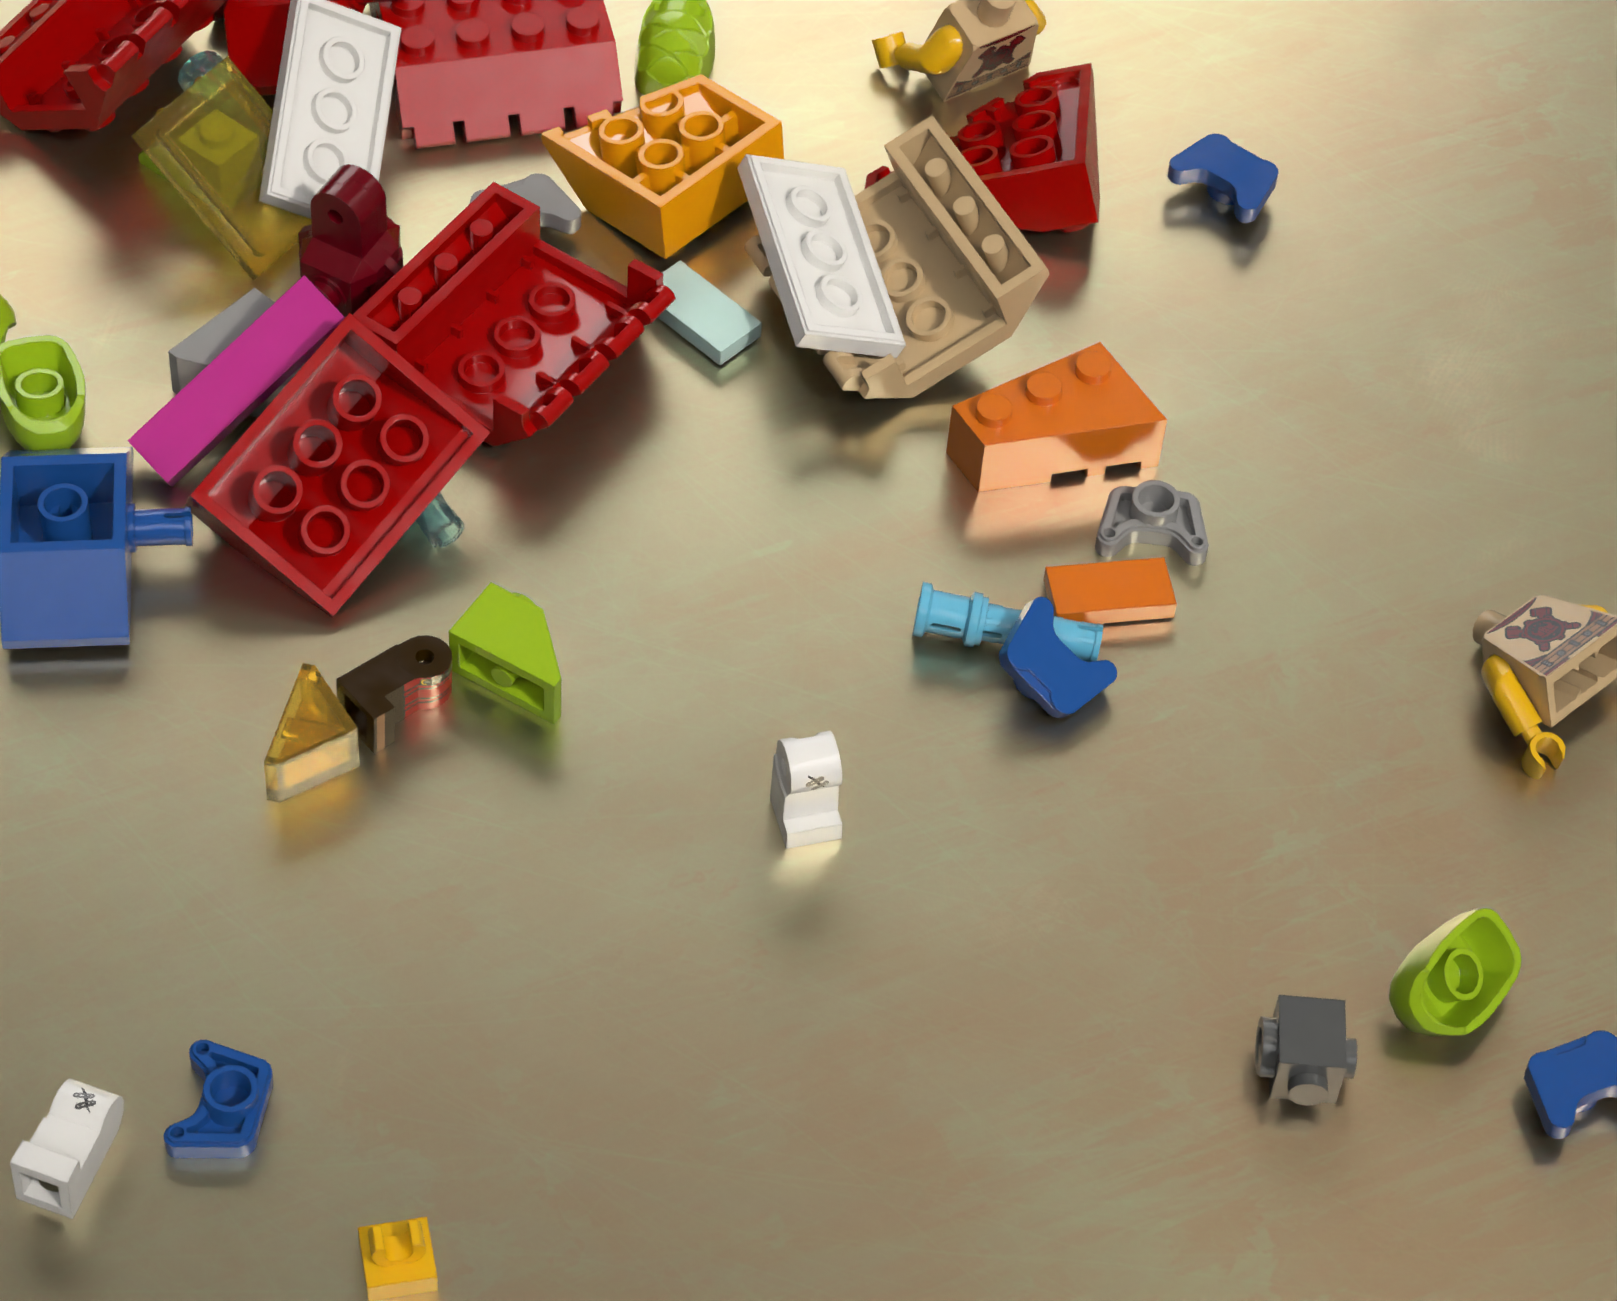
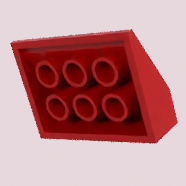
M349 313L190 494L185 506H191L192 514L230 546L333 618L491 432Z

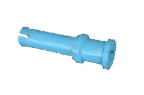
M923 582L912 636L922 637L925 632L962 639L964 646L972 648L974 645L980 646L981 641L1004 644L1022 609L1018 610L989 603V597H984L983 593L974 592L971 597L937 591L933 589L932 583ZM1054 616L1053 627L1058 638L1081 660L1088 662L1097 661L1103 634V624L1079 622Z

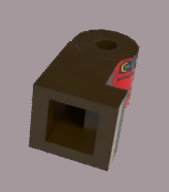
M430 635L416 636L399 645L396 644L336 679L337 715L374 754L395 742V724L418 710L437 708L449 699L452 692V651L448 644L440 638Z

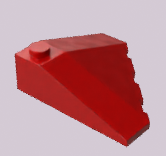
M1092 63L1037 72L1022 81L1024 91L1019 93L1013 102L1005 103L1004 98H994L966 115L968 125L961 128L957 136L949 137L1018 229L1039 232L1058 229L1062 232H1075L1087 227L1089 224L1099 222L1100 187ZM881 166L866 176L864 189L889 175V167Z

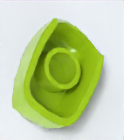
M652 0L642 19L635 54L634 83L641 94L652 93L700 74L709 78L715 60L716 46L713 13L707 0Z
M51 335L25 337L0 344V407L8 430L25 450L69 449L81 435L86 405L85 378L75 353L66 341Z
M1472 909L1458 914L1418 943L1396 971L1389 988V1001L1396 1018L1409 1031L1430 1037L1469 1034L1492 1015L1511 989L1521 968L1520 948L1504 921L1492 909Z

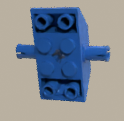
M133 447L10 450L1 457L0 621L3 649L130 645L132 553H137V546H193L191 506H185V508L136 509L135 503H133Z

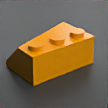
M702 74L640 97V106L612 116L607 109L587 116V126L564 134L561 128L557 127L541 133L543 145L585 209L664 259L670 257L748 201L737 168L746 154L784 159L782 121Z

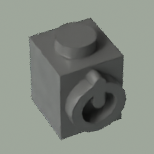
M1279 995L1273 1017L1261 1016L1259 1019L1255 1045L1256 1074L1260 1077H1269V1098L1291 1100L1300 1105L1336 1104L1343 1079H1353L1357 1065L1356 1039L1346 1038L1345 1000Z

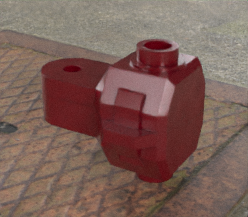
M346 164L340 166L311 199L312 225L304 226L298 233L300 276L303 277L305 275L344 317L349 313L353 315L403 267L400 225L395 224L387 216L386 195L381 184L365 169L356 165Z

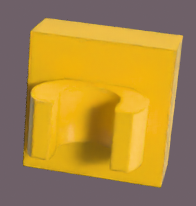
M427 1216L358 1227V1241L368 1301L438 1291V1277Z

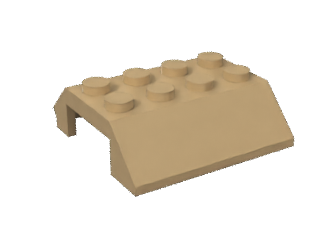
M933 115L884 145L894 172L855 195L906 343L905 348L897 358H893L891 353L881 357L814 349L818 355H825L823 363L843 391H859L864 399L913 398L1009 339L1014 334L1049 276L1046 265ZM753 236L746 242L745 250L762 275L770 277L769 285L780 299L760 236Z

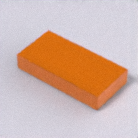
M1164 557L1050 566L1045 568L1043 581L1047 597L1054 607V616L1094 624L1174 618L1177 603Z

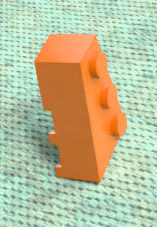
M1099 342L952 405L946 453L978 492L1051 482L1052 474L1084 470L1086 477L1105 474L1106 466L1138 462L1140 469L1152 468L1159 465L1167 419L1104 345Z

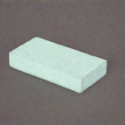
M681 260L662 272L663 285L673 291L676 299L658 318L718 365H722L761 337V321Z

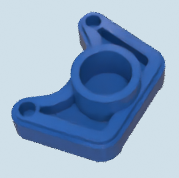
M1214 133L1207 135L1172 157L1169 162L1167 177L1176 185L1203 183L1207 185V192L1215 201L1226 205H1234L1236 218L1242 223H1250L1256 219L1275 189L1278 168L1272 162L1263 160L1231 142L1226 136Z
M1041 596L1025 604L999 651V661L1003 669L1013 678L1016 688L1022 695L1035 700L1051 716L1064 718L1075 713L1113 683L1117 678V669L1108 660L1087 662L1078 658L1055 634L1053 627V604L1049 599Z
M1602 1030L1594 1031L1582 1038L1531 1056L1524 1072V1080L1544 1130L1550 1137L1555 1139L1567 1137L1574 1124L1576 1113L1591 1109L1600 1099L1607 1097L1617 1098V1037L1612 1033Z
M198 1040L191 1045L189 1056L192 1069L204 1081L203 1093L199 1106L193 1115L166 1128L164 1132L166 1152L173 1158L241 1159L247 1157L254 1152L257 1146V1140L273 1089L272 1068L264 1059L209 1040Z

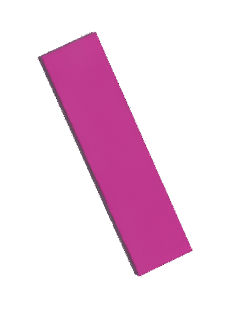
M304 275L127 441L173 487L315 353L345 317Z

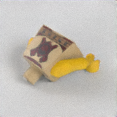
M958 0L943 10L924 44L906 42L903 31L873 39L872 43L879 68L883 69L900 65L901 68L925 73L944 102L1028 67L1032 59L1036 36L1045 29L1046 17L1034 0Z
M1546 595L1534 596L1508 616L1493 610L1484 611L1475 621L1472 634L1474 641L1482 645L1484 664L1481 675L1513 735L1516 737L1521 734L1528 747L1521 759L1522 768L1529 777L1536 780L1541 779L1546 770L1544 760L1538 753L1546 755L1554 768L1558 769L1565 757L1566 749L1563 740L1558 735L1551 732H1542L1537 724L1542 722L1552 728L1617 678V615L1608 613L1606 609L1598 605L1574 604Z

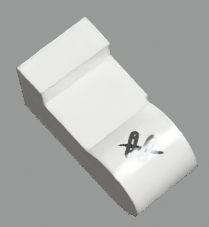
M831 730L818 732L812 737L801 739L790 737L779 739L777 742L776 753L773 757L770 800L786 849L842 839V821L838 812L839 785H842V767L837 743Z
M67 1079L57 1091L48 1116L42 1119L30 1142L22 1140L10 1161L16 1199L73 1219L119 1130L124 1111L123 1097L74 1079ZM39 1180L58 1186L59 1192L45 1189L39 1183Z

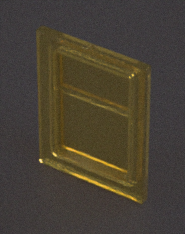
M227 56L204 76H198L194 84L168 106L158 109L156 116L131 137L251 279L254 280L292 246L299 243L298 233L304 226L312 224L311 219L259 201L273 110Z

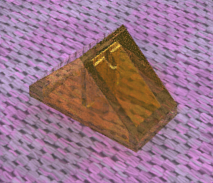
M302 664L264 760L267 800L278 803L360 767L358 728L315 665Z

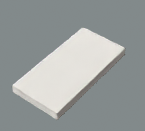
M328 0L290 1L259 196L260 202L311 219V199L340 166L346 164L359 166L372 174L379 182L401 27Z
M746 154L737 168L796 347L881 357L891 353L893 358H897L905 348L906 343L845 168Z

